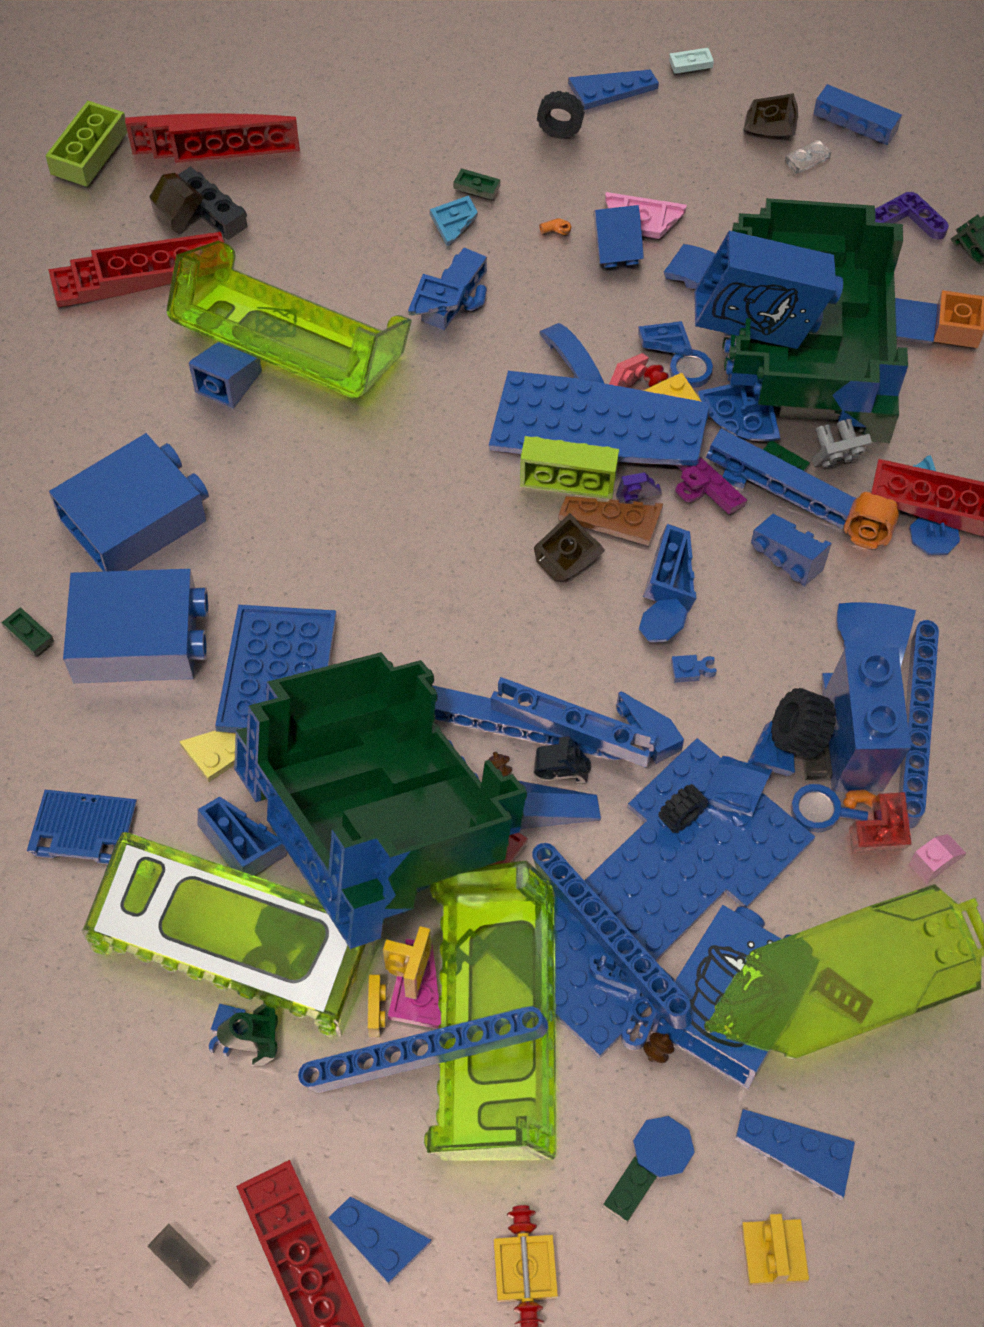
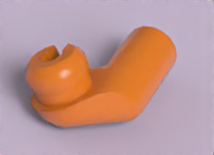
M560 218L539 224L542 234L553 231L561 235H567L571 232L572 228L570 222Z
M864 789L851 790L845 794L846 798L843 800V804L848 808L854 809L859 802L878 810L883 799Z

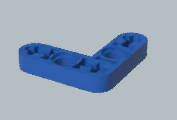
M597 952L592 955L589 962V972L592 977L636 994L622 1030L621 1040L626 1048L638 1050L646 1043L657 1010L632 981L624 982L621 980L619 974L622 969L619 966L616 968L615 977H612L611 972L614 965L617 964L608 953ZM601 961L606 962L605 967L607 968L598 971L596 964H599ZM642 969L638 973H646L649 970ZM658 989L656 993H663L665 989ZM641 1004L648 1005L652 1011L651 1015L648 1017L639 1016L636 1013L637 1006ZM636 1023L641 1025L638 1033L640 1038H636L635 1042H633L627 1033L632 1034Z

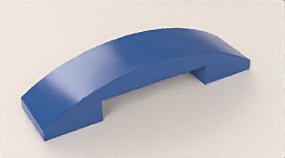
M557 323L540 331L541 337L550 349L555 348L574 373V378L604 383L591 356L567 327Z

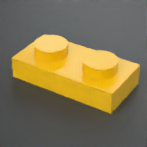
M369 975V1037H380V1028L386 1027V1011H381V1001H386V984H381L380 975Z

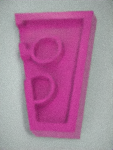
M405 940L406 945H414L415 940ZM432 943V950L417 998L405 997L404 978L397 976L388 1012V1020L434 1029L442 1028Z

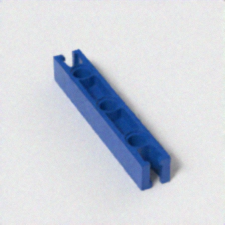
M722 428L711 443L710 450L706 455L707 459L841 529L846 522L852 503L856 499Z
M500 677L498 681V692L494 691L491 696V709L560 736H569L576 742L647 768L650 761V751L653 752L656 747L657 735L503 677ZM506 694L514 699L509 700L506 698H502V695ZM529 702L531 705L524 707L520 703ZM577 720L579 723L572 725L567 721ZM625 738L627 742L619 743L615 739ZM636 744L643 747L649 748V750L643 751L641 749L634 747L633 745Z

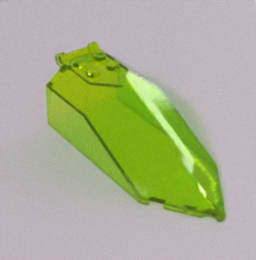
M933 884L867 906L749 952L743 968L735 974L714 1007L715 1012L710 1020L705 1022L704 1028L708 1033L714 1031L725 1035L726 1039L764 1051H770L771 1049L785 1054L784 1057L794 1060L981 989L982 957H984V923L977 909L979 904L976 898L958 904L937 885ZM966 911L982 948H977L962 912Z

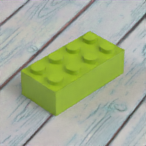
M87 100L45 155L50 174L87 187L127 134L125 113Z
M525 436L520 458V487L612 500L619 449Z

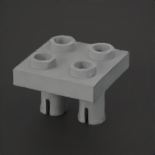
M847 419L846 422L843 420L837 423L842 441L834 442L829 424L816 428L815 432L817 433L821 449L812 458L814 467L823 465V468H829L841 460H844L845 463L857 460L858 455L866 452L865 449L872 443L870 435L866 434L856 437L851 419Z

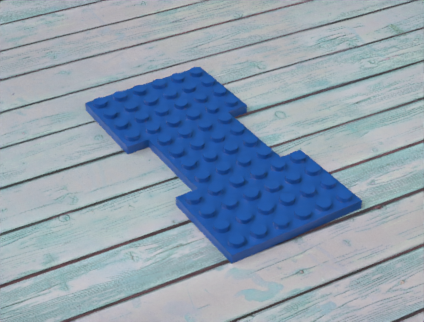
M698 738L628 803L627 808L641 819L644 824L584 880L656 962L725 893L741 907L748 908L815 839L812 833L763 792L752 817L733 811H725L707 803V807L703 809L704 812L698 815V819L693 820L692 824L686 826L684 830L673 833L658 817L661 807L666 805L665 802L670 800L674 793L677 794L678 790L684 789L686 785L693 784L704 795L721 760V757ZM545 882L524 901L543 902V1006L600 1059L621 1037L636 994L592 977L589 972L590 958L597 952L606 951ZM594 912L589 914V916H594L598 913ZM524 924L497 927L483 940L490 946L487 953L533 996L532 930ZM608 931L605 934H613L615 931ZM625 950V951H623L622 953H623V954H628V953H630L632 950ZM601 961L599 964H596L597 970L602 971L603 968H607L605 967L606 962ZM614 965L613 970L611 972L612 977H615V971L618 967L617 965ZM621 971L619 974L621 980L631 982L628 976ZM667 973L670 976V978L673 981H675V979L669 973ZM641 1004L637 1006L636 1013L642 1016L650 1007Z

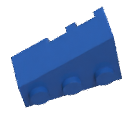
M775 514L770 515L754 529L751 544L758 552L765 554L774 565L781 567L794 581L801 583L804 587L824 570L832 543L826 540L822 543L814 539V534L809 531L804 534L796 530L795 524Z

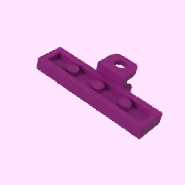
M700 457L699 463L695 466L676 465L683 471L681 479L684 481L676 486L675 492L684 501L693 502L702 498L704 493H706L728 514L745 507L748 500L703 458ZM684 490L689 491L691 494L685 493Z

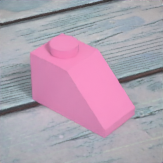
M949 834L934 837L914 853L909 866L928 884L964 857L966 852Z

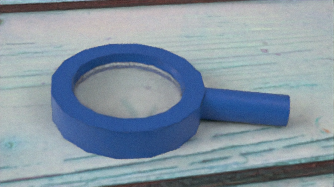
M692 349L689 356L675 354L671 359L669 371L671 377L683 373L691 387L697 388L707 384L711 379L713 364L707 354Z
M809 784L801 787L795 793L791 804L792 817L813 833L832 829L838 822L839 817L866 822L868 820V811L841 807V802L836 793L829 787L820 784Z

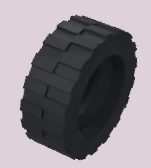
M550 92L541 100L538 109L537 122H539V127L552 137L554 136L559 139L573 137L581 129L585 115L584 106L575 95H571L569 92ZM553 109L565 110L571 115L569 121L557 120L551 116V111Z

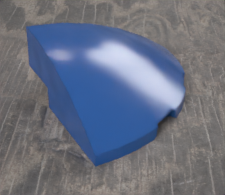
M728 384L698 391L700 400L709 405L708 415L727 432L753 441L780 440L773 406L758 405V401H755L754 391H751V386Z
M839 603L836 623L837 631L841 632L844 640V649L898 647L900 665H902L916 610L881 603Z

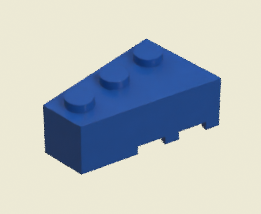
M670 524L666 525L660 537L643 597L656 602L663 599L677 598L688 613L697 599L693 583L695 577L691 562L693 557L690 531Z
M218 797L198 809V827L241 882L246 881L286 857L287 850L277 836L269 832L263 824H257L249 819L245 812L222 797Z

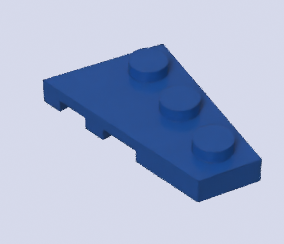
M351 1196L329 1216V1220L388 1285L432 1243V1240Z

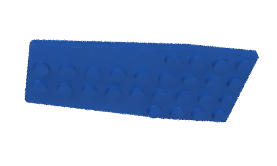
M508 370L489 442V450L521 454L524 438L529 436L619 449L618 462L695 466L699 463L709 405L702 401L578 378Z

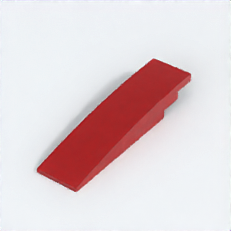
M197 113L125 118L132 155L153 153L154 159L174 157L175 163L300 151L297 121L294 116Z
M221 232L91 250L92 257L71 259L70 266L48 269L56 305L57 307L113 298L176 283L229 267L231 263Z
M878 459L871 494L894 500L897 503V509L984 537V482Z
M288 1160L237 1185V1190L296 1327H364L291 1161Z

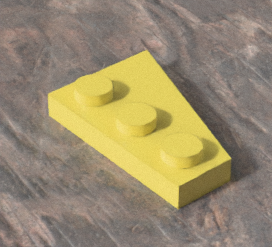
M215 730L179 741L183 750L208 782L234 766L236 733L216 732Z

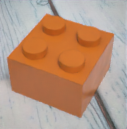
M942 290L937 303L933 342L978 348L984 334V296Z

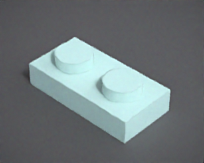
M709 48L669 54V62L674 74L713 68L714 60Z

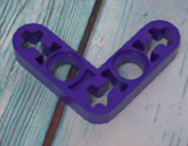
M914 192L903 193L875 208V222L896 223L908 216L932 239H943L949 228L948 222ZM889 209H896L899 213H891ZM924 213L927 214L929 217L923 218L919 216V214Z

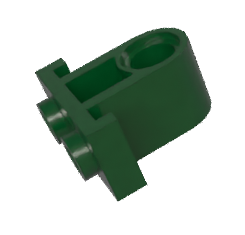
M977 214L956 229L958 234L953 236L951 241L955 246L961 242L971 258L976 263L982 264L984 263V215L980 217Z
M265 1002L255 1009L253 1014L240 1012L232 1015L219 1025L217 1029L218 1040L223 1046L228 1048L257 1052V1057L252 1059V1065L264 1066L275 1059L277 1053V1042L275 1041V1029L278 1023V1016L275 1014L276 1004ZM233 1026L237 1029L238 1034L234 1031Z

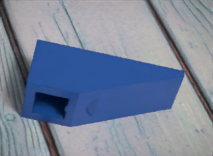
M622 691L618 693L616 704L618 714L622 718L625 717L629 725L657 735L656 747L653 752L650 751V757L655 764L682 751L684 738L671 719ZM642 746L643 751L649 750V748Z

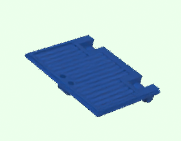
M45 789L27 852L32 853L35 857L54 859L57 856L95 860L99 864L117 865L121 862L137 799ZM51 838L50 847L39 846L40 839ZM103 844L115 845L113 854L102 853Z

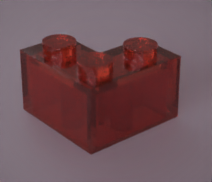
M905 792L878 794L872 800L874 820L855 821L849 827L852 853L903 851L907 849L912 843Z

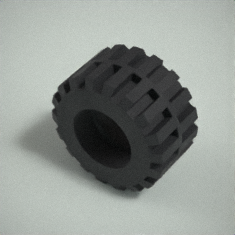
M794 688L791 692L789 691L779 702L772 719L771 733L774 745L780 750L810 759L811 757L818 756V753L825 749L826 744L828 745L834 732V725L836 724L834 703L825 696L803 688Z

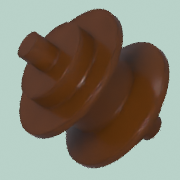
M493 752V756L488 759L502 772L503 777L508 776L513 770L511 766H506L510 761L509 756Z
M652 1033L649 1036L650 1041L644 1044L643 1050L649 1057V1061L665 1063L668 1060V1054L674 1052V1045L669 1039L668 1034Z

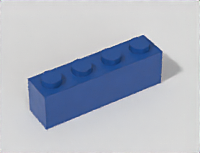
M828 84L817 97L813 112L815 116L885 145L890 143L898 131L902 114Z
M464 247L459 254L454 256L450 267L443 271L441 279L464 285L465 292L462 300L464 297L468 299V295L473 292L487 272V257ZM462 300L456 310L421 314V321L445 331L463 306Z

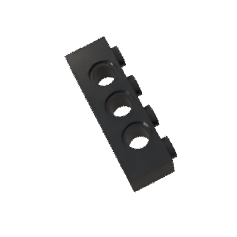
M190 166L178 174L204 196L195 213L217 232H221L223 237L229 240L248 227L247 213L244 208L236 205L214 183L206 180L201 172H197Z

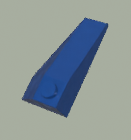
M519 781L520 784L525 786L527 791L521 829L601 821L598 798L595 794Z

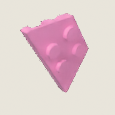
M609 192L605 194V202L608 208L639 205L641 233L645 237L660 239L686 213L687 205Z

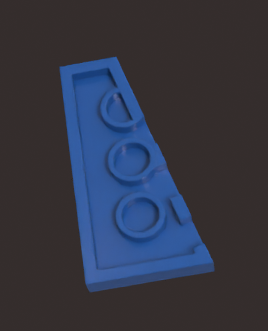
M651 69L568 77V84L576 98L581 101L584 110L653 91L659 87V82Z
M742 1109L735 1140L767 1158L770 1157L783 1164L784 1168L791 1172H797L809 1179V1182L819 1188L820 1186L832 1192L833 1196L843 1200L855 1145L854 1141Z

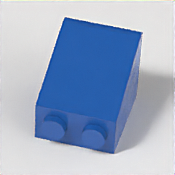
M639 205L593 211L599 264L604 263V268L616 267L617 262L626 261V265L639 264V259H644Z
M222 340L189 362L195 393L233 409L262 372L260 356Z

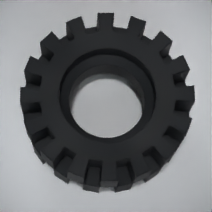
M693 784L686 785L684 789H679L677 794L674 793L671 796L672 798L665 802L666 805L661 807L658 817L673 833H678L680 830H684L686 826H690L693 820L698 819V815L704 812L703 809L707 807L708 800Z

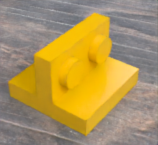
M419 926L413 946L386 939L383 948L385 969L395 976L404 978L405 997L412 999L417 998L432 950L431 931L426 927Z
M770 1214L766 1221L742 1222L741 1229L748 1286L806 1283L809 1281L801 1219L783 1220L782 1214Z

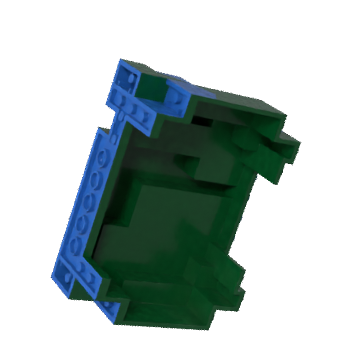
M766 198L765 208H760V214L739 213L738 221L733 222L732 231L834 255L835 275L842 277L843 289L838 302L834 305L828 303L823 310V319L819 330L816 333L808 332L798 349L750 339L751 318H746L744 328L740 327L739 336L725 333L727 337H723L722 350L726 353L724 371L728 375V381L733 385L751 386V391H754L755 401H758V405H769L779 408V417L838 422L843 420L846 422L847 419H851L852 425L857 426L858 431L862 432V435L869 434L872 442L890 443L899 417V393L908 368V348H897L894 272L903 244V224L875 222V205Z
M382 652L267 681L266 701L248 706L247 727L236 730L234 770L255 802L268 800L267 821L350 949L381 939L385 918L414 909L417 888L505 860L507 847L509 846V835L520 832L524 817L525 800L527 799L525 786L520 784L513 774L503 777L502 772L490 760L484 762L482 782H480L478 775L470 769L464 757L459 755L452 742L441 732L439 725L434 723L435 704L438 700V695L435 688L432 687L434 683L432 670L428 669L422 660L394 667L392 662L388 661Z

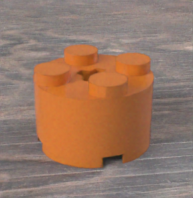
M870 492L861 493L860 497L856 498L852 503L844 524L845 533L847 534L848 532L851 536V541L863 548L877 549L878 545H888L899 518L897 503L892 499L873 495Z

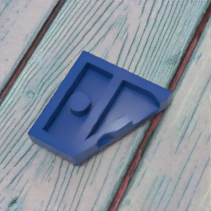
M682 321L638 326V335L643 348L687 356L691 355L692 347Z
M772 721L764 726L748 763L766 770L772 769V772L790 776L795 773L794 754L780 750L774 745L771 733Z

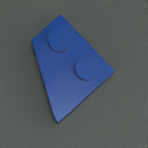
M423 274L409 306L408 314L414 316L456 310L464 295L465 286Z

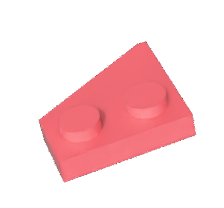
M641 353L618 363L609 384L626 388L632 386L644 375L649 357Z

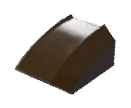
M794 93L754 99L747 111L743 130L767 136L795 135L799 116Z
M174 172L161 176L149 198L157 216L172 230L183 233L188 221L204 199V196Z
M571 513L534 546L536 562L554 581L570 578L605 552L602 545L581 526Z

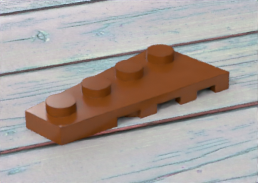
M566 496L558 514V520L562 521L571 513L584 528L649 546L663 509V503H655V506L643 505V502L633 501V504L619 503V500L609 499L608 502L597 501L596 498Z

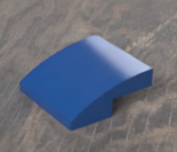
M683 244L665 269V279L684 281L686 288L696 289L715 253L697 246Z
M895 298L897 340L932 345L936 327L937 304Z

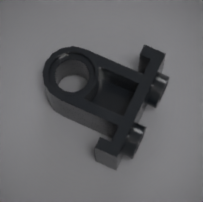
M569 736L559 737V744L540 746L536 749L533 771L535 777L541 780L576 778L577 784L587 783L588 773L591 771L590 759L586 757Z

